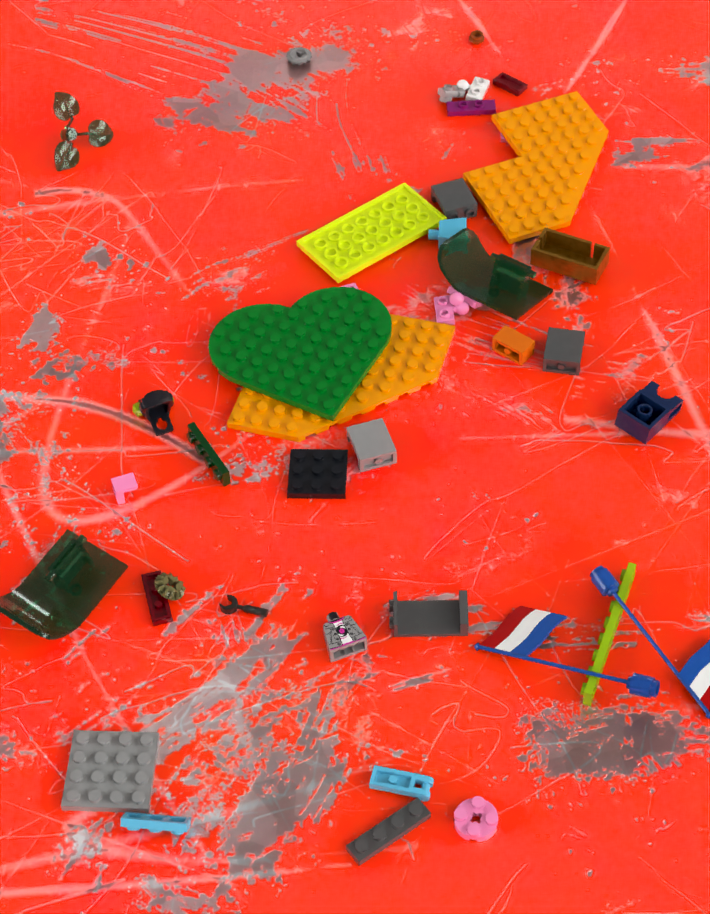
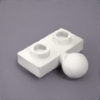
M475 76L471 85L464 79L459 80L456 85L458 89H464L465 92L468 91L465 98L466 101L483 100L490 85V80Z

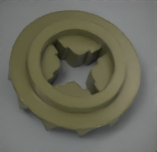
M163 572L157 576L154 582L157 592L169 600L181 599L186 590L183 586V581H179L178 576L174 577L171 573L166 574Z

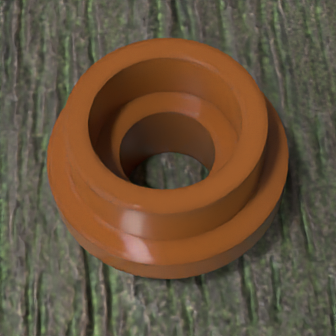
M479 30L472 31L469 36V41L476 45L482 43L485 39L483 32Z

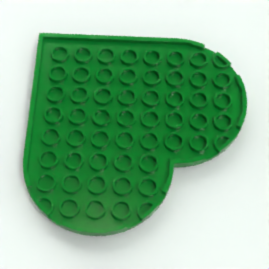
M329 287L303 296L290 308L280 304H256L243 307L228 314L215 326L210 335L209 355L212 364L218 369V373L227 380L334 421L388 345L392 334V322L385 305L370 293L353 287Z

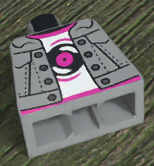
M331 612L327 615L326 619L328 622L323 624V634L331 663L368 650L367 637L351 616L347 615L340 618L337 612Z

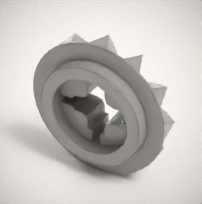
M303 47L293 48L287 53L288 62L293 65H305L312 58L311 51Z

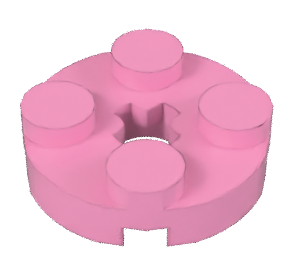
M475 796L461 802L454 811V827L462 838L482 842L495 834L499 818L496 808L481 796ZM472 817H480V823L476 821L472 823Z

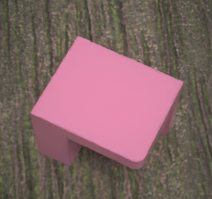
M134 473L111 478L113 492L118 505L126 503L124 493L138 489Z

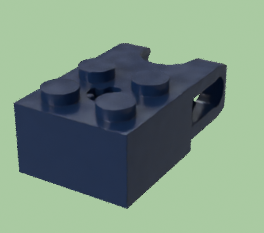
M651 381L642 390L640 389L619 408L614 424L643 444H647L679 413L684 401L676 395L670 399L660 397L657 394L660 385L654 381Z

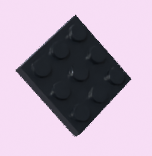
M291 449L287 498L346 499L348 450Z

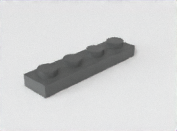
M417 797L347 844L346 850L360 866L430 819L431 812Z

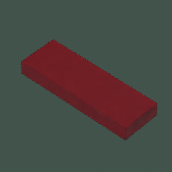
M161 570L141 575L153 626L173 622L168 599L161 596L154 585L157 576L162 574Z

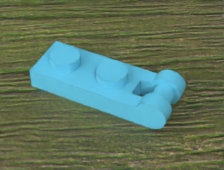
M374 765L369 788L415 798L418 797L420 801L427 802L430 799L431 793L429 790L433 787L434 779L427 775ZM415 784L421 785V788L415 787Z

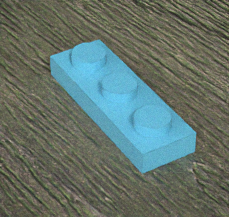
M125 812L120 821V827H127V830L130 831L149 829V832L159 833L163 830L171 831V834L175 835L184 834L191 826V817Z

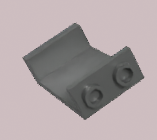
M459 590V600L398 601L397 591H393V600H389V612H393V616H389L390 629H394V637L468 636L467 590Z

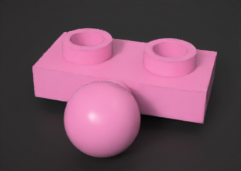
M462 283L448 287L449 300L454 306L461 304L463 301L467 302L474 309L485 305L486 299L480 293L471 291Z
M450 295L433 297L437 323L455 325L454 313L465 315L469 311V305L465 301L457 306H453L449 300Z

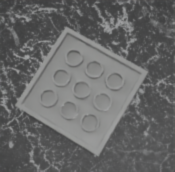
M74 730L61 801L62 811L149 813L160 740L159 732Z

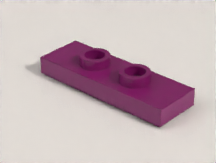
M495 99L447 102L448 116L496 114Z

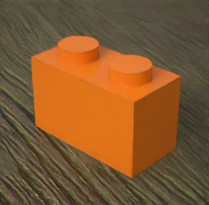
M505 325L492 337V350L522 366L534 354L535 340Z

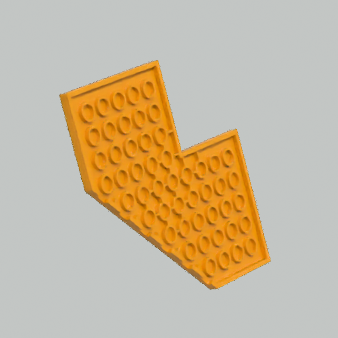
M578 91L492 114L491 120L518 157L463 173L464 181L509 244L538 236L545 227L558 230L570 226L579 201L597 163L599 154L608 137L609 130Z
M390 314L392 334L388 345L334 421L242 387L227 421V428L301 442L306 439V436L324 432L329 429V426L347 422L352 419V416L370 412L375 409V406L393 402L398 399V396L416 392L421 389V386L428 383L432 385L438 381L455 332V326Z

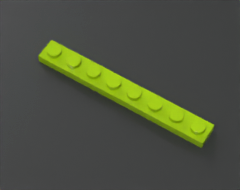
M628 562L626 569H622L620 575L622 583L618 586L617 595L625 604L636 572L637 564ZM617 600L611 601L609 607L611 615L605 618L603 625L605 632H601L599 635L598 645L600 647L599 650H594L592 657L594 664L593 666L589 665L588 671L601 674L603 672L624 610ZM586 675V678L589 679L587 683L583 682L580 695H584L583 704L591 706L600 678Z

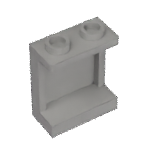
M383 418L346 427L347 440L353 446L360 472L397 463V450Z

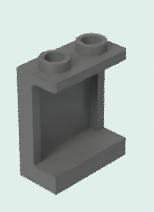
M463 178L431 186V199L433 203L438 202L447 219H468L477 216L478 203Z
M549 327L542 371L579 376L585 331Z

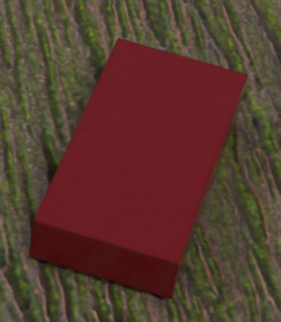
M503 72L493 79V85L517 97L528 89V84Z

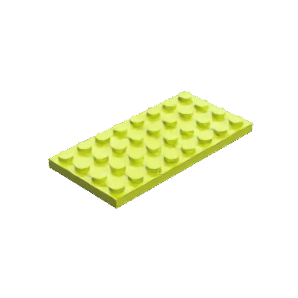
M404 182L297 240L296 243L298 248L337 283H340L428 234V229L438 228L439 221L445 220L447 217Z

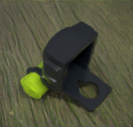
M168 390L149 392L142 399L138 400L137 403L133 404L132 411L138 418L144 416L149 420L156 436L174 430L169 418L171 407L174 404V397ZM159 418L167 423V427L163 430L157 427Z

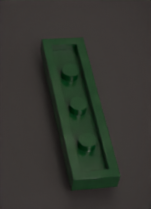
M194 422L188 424L187 438L191 444L194 443L198 455L203 456L207 468L213 470L215 479L217 481L220 480L223 486L231 484L229 470Z

